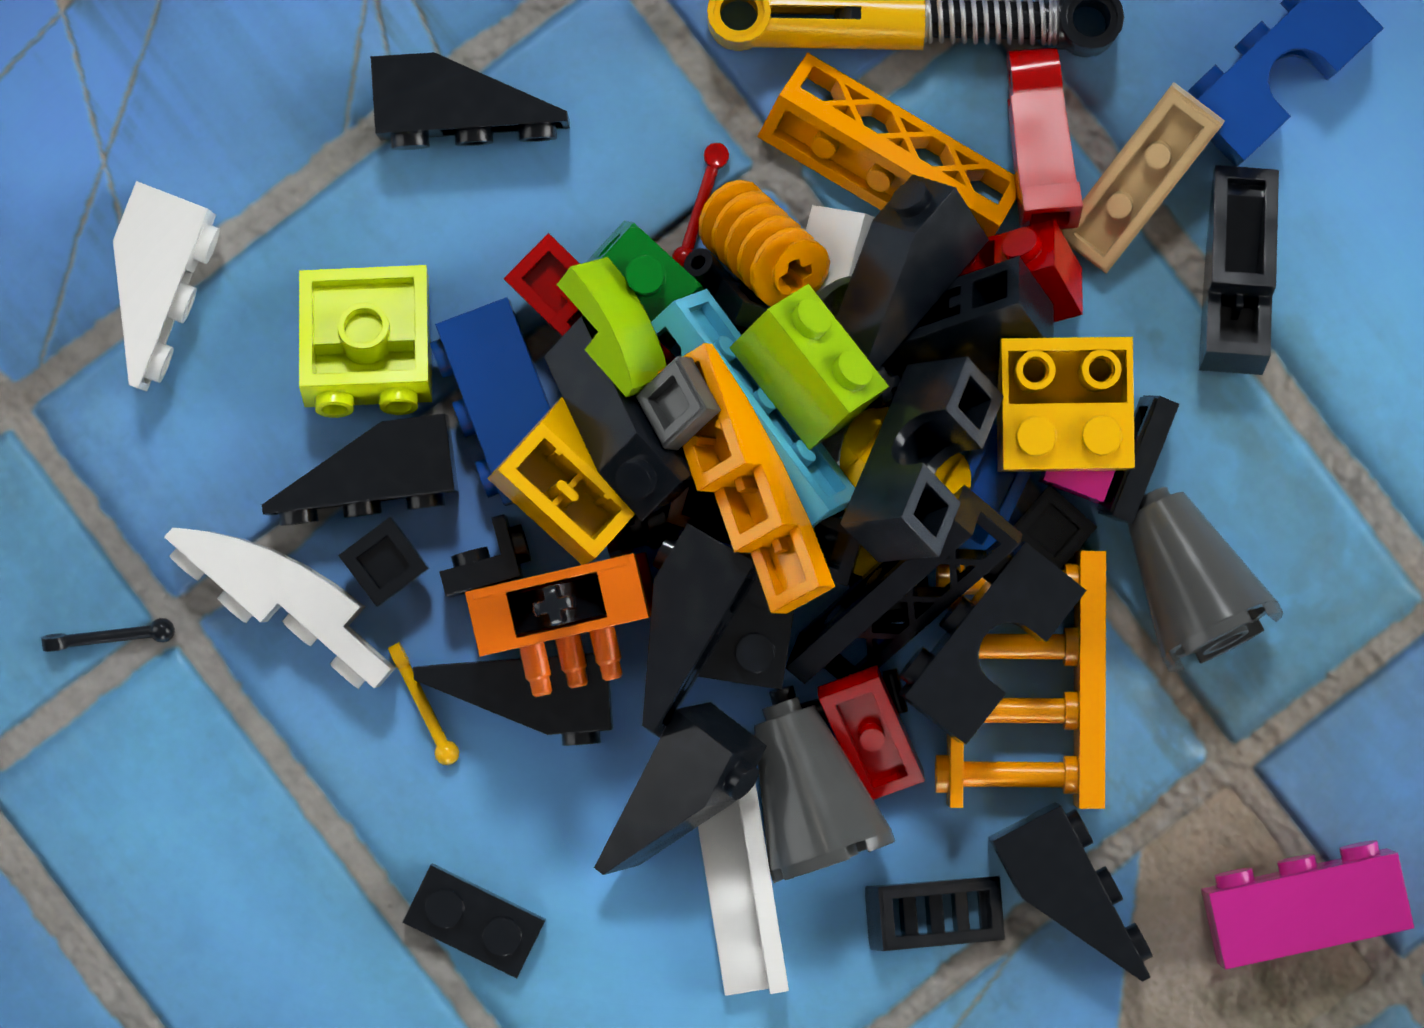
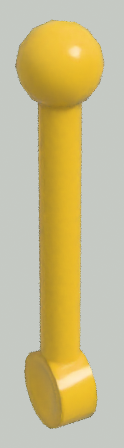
M398 642L388 647L389 653L400 671L436 744L434 751L435 759L442 765L454 764L459 758V748L454 742L447 740L420 683L414 680L413 669L403 646Z

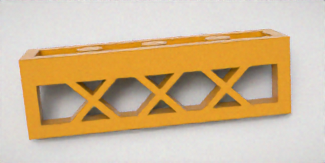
M808 52L779 94L757 136L879 210L886 206L894 192L905 184L912 174L956 187L987 237L996 234L1017 198L1014 174ZM806 79H809L829 91L833 100L822 101L801 87ZM871 116L885 124L888 133H876L863 124L861 117ZM915 149H927L939 156L943 166H932L920 159ZM971 181H981L1003 194L999 203L996 204L974 191Z

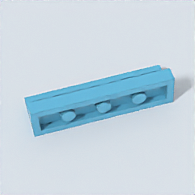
M705 289L674 300L651 322L657 337L659 338L668 330L681 347V356L686 355L703 343L714 345L752 405L780 456L812 527L814 528L822 520L847 508L855 487L822 443L811 450L807 448L729 347L741 334L710 292Z

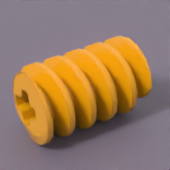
M745 180L727 182L715 190L704 204L699 217V235L703 245L765 304L773 306L807 284L812 287L815 293L821 288L828 276L830 258L827 250L753 182Z

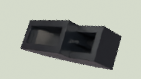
M1215 165L1213 170L1202 299L1199 370L1263 375L1270 359L1272 296L1276 289L1279 170Z

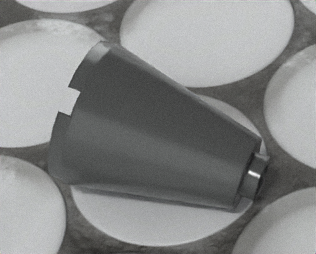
M1162 487L1143 496L1133 524L1128 523L1161 657L1168 672L1185 670L1180 660L1182 657L1195 653L1201 664L1252 639L1264 631L1259 619L1266 614L1275 622L1282 618L1283 611L1278 601L1184 492L1170 494L1167 487Z
M799 697L762 709L766 722L754 725L755 737L767 745L758 763L768 863L773 883L849 860L850 857L859 854L858 852L868 850V852L895 842L889 824L816 706L813 705L802 709Z

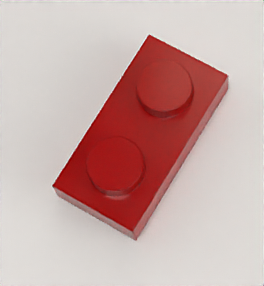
M878 665L817 687L819 701L835 737L873 800L925 782L921 762Z

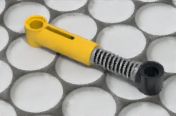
M709 0L707 7V22L710 34L725 49L734 51L749 50L753 47L923 50L927 40L931 44L933 38H939L941 44L945 38H950L952 44L956 42V38H962L963 44L967 42V38H973L975 45L978 43V39H984L986 45L989 44L990 39H996L997 45L1001 43V39H1007L1009 45L1012 44V39H1018L1020 45L1024 43V39H1030L1032 46L1035 44V40H1040L1043 46L1046 43L1048 46L1052 44L1057 49L1067 50L1073 55L1091 57L1101 54L1110 47L1121 32L1124 22L1123 6L1119 0H741L753 6L757 13V19L751 27L738 31L727 27L721 19V11L725 5L737 0ZM1089 6L1100 11L1106 24L1104 33L1094 37L1081 34L1073 23V13L1080 7ZM771 14L834 15V19L771 18Z

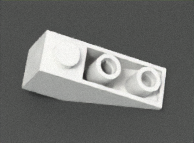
M138 181L134 185L114 236L113 247L128 382L130 386L148 391L151 381L160 383L167 372L174 348L166 345L174 322L184 323L190 313L197 292L196 287L189 285L198 261L207 264L218 241L220 228L212 226L216 214L208 208Z

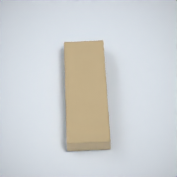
M1173 82L1082 200L1083 209L1079 227L1061 229L1069 246L1107 274L1221 128L1225 120Z

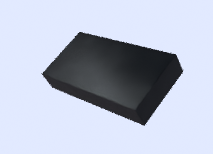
M1144 395L1140 397L1134 412L1135 468L1115 471L1104 502L1099 503L1097 506L1098 514L1115 521L1133 524L1180 405L1179 403L1162 396Z

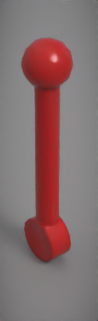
M712 143L704 151V161L707 164L682 246L675 249L672 254V258L683 268L686 257L690 252L694 251L699 234V217L704 204L711 196L718 170L723 168L729 160L728 149L721 143Z

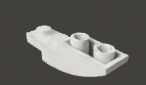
M172 528L165 535L164 538L176 547L169 555L170 558L195 580L199 581L206 574L224 591L217 599L237 618L247 623L254 616L259 622H268L280 607L284 608L289 613L282 621L284 625L309 646H312L319 639L337 655L330 665L356 688L359 689L365 681L373 688L380 687L396 669L392 663L349 626L365 606L339 585L311 567L274 549L246 539L216 532Z

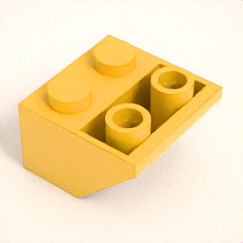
M1133 337L1001 338L998 390L1004 397L997 412L998 472L1115 471L1135 468Z
M563 397L552 406L487 478L581 565L596 559L635 515L598 473Z

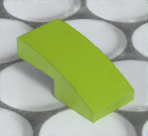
M608 257L570 266L557 283V286L598 331L584 350L625 397L638 394L658 375V371L667 366L657 334L635 292L628 286L624 276Z

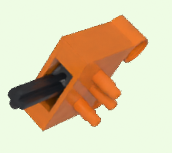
M646 552L632 553L465 592L479 657L519 648L525 678L530 683L532 695L534 697L549 695L552 692L550 681L551 669L544 642L555 640L561 670L565 673L568 687L571 689L586 686L588 683L586 674L587 662L580 634L589 632L595 661L600 666L602 679L610 681L621 678L623 675L620 664L622 657L615 626L651 617L653 581Z

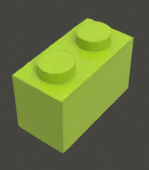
M809 284L768 308L729 347L809 450L850 424L889 387Z

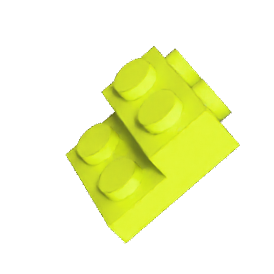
M427 265L299 270V388L305 408L315 407L316 413L321 416L340 418L354 412V405L379 404L380 410L384 413L406 415L415 412L418 409V403L432 402V349L429 334V275Z

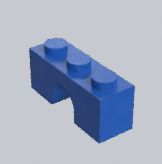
M1283 0L1280 4L1287 10L1288 14L1272 29L1263 21L1257 24L1234 46L1242 57L1228 71L1224 73L1215 64L1188 90L1194 98L1225 120L1210 141L1235 167L1244 162L1291 117L1275 100L1270 90L1269 75L1275 61L1287 57L1301 58L1312 64L1328 81L1384 29L1358 0Z

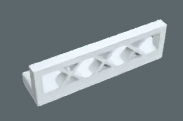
M755 782L754 786L744 797L698 826L725 996L769 989L770 994L789 991Z

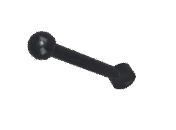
M159 618L154 620L149 626L69 635L64 633L45 635L41 637L42 649L45 652L59 651L74 646L153 638L157 642L164 643L173 638L175 628L170 620Z

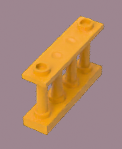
M1076 551L1075 563L1064 564L1062 571L1087 590L1074 606V628H1064L1063 634H1052L1047 642L1037 641L1029 634H986L979 649V659L1063 660L1064 666H1074V692H1064L1063 698H1002L984 721V723L1063 724L1064 730H1074V756H1063L1062 762L964 761V744L957 742L947 734V755L935 756V793H946V804L950 808H963V787L1062 788L1063 794H1073V805L1079 809H1105L1106 551ZM940 564L936 567V587H945L950 582L949 565ZM960 565L961 572L965 569V565ZM981 578L963 596L975 595L986 580Z

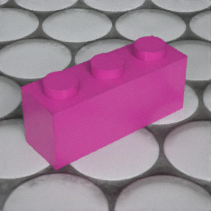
M1377 840L1343 846L1339 848L1341 858L1317 863L1315 854L1286 858L1277 862L1279 872L1254 877L1252 868H1241L1216 874V886L1202 888L1201 892L1217 964L1226 970L1414 929L1398 852L1387 848L1379 850Z

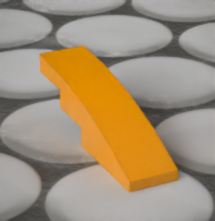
M703 343L682 357H691L694 360L721 411L682 447L697 491L714 492L734 552L751 553L770 612L787 614L836 586L812 524L774 445L752 405L714 345Z

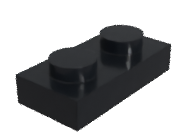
M432 863L402 923L517 978L546 919Z

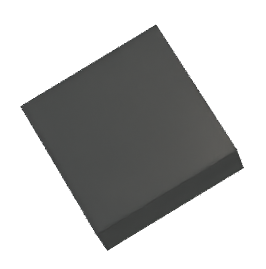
M677 356L635 396L664 449L679 450L721 411L691 357Z

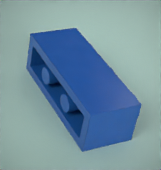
M508 297L435 324L440 339L430 342V346L442 377L446 378L454 375L463 398L452 402L465 438L477 434L485 458L476 461L475 465L487 497L499 494L503 505L508 506L513 504V502L487 478L551 407L511 301Z

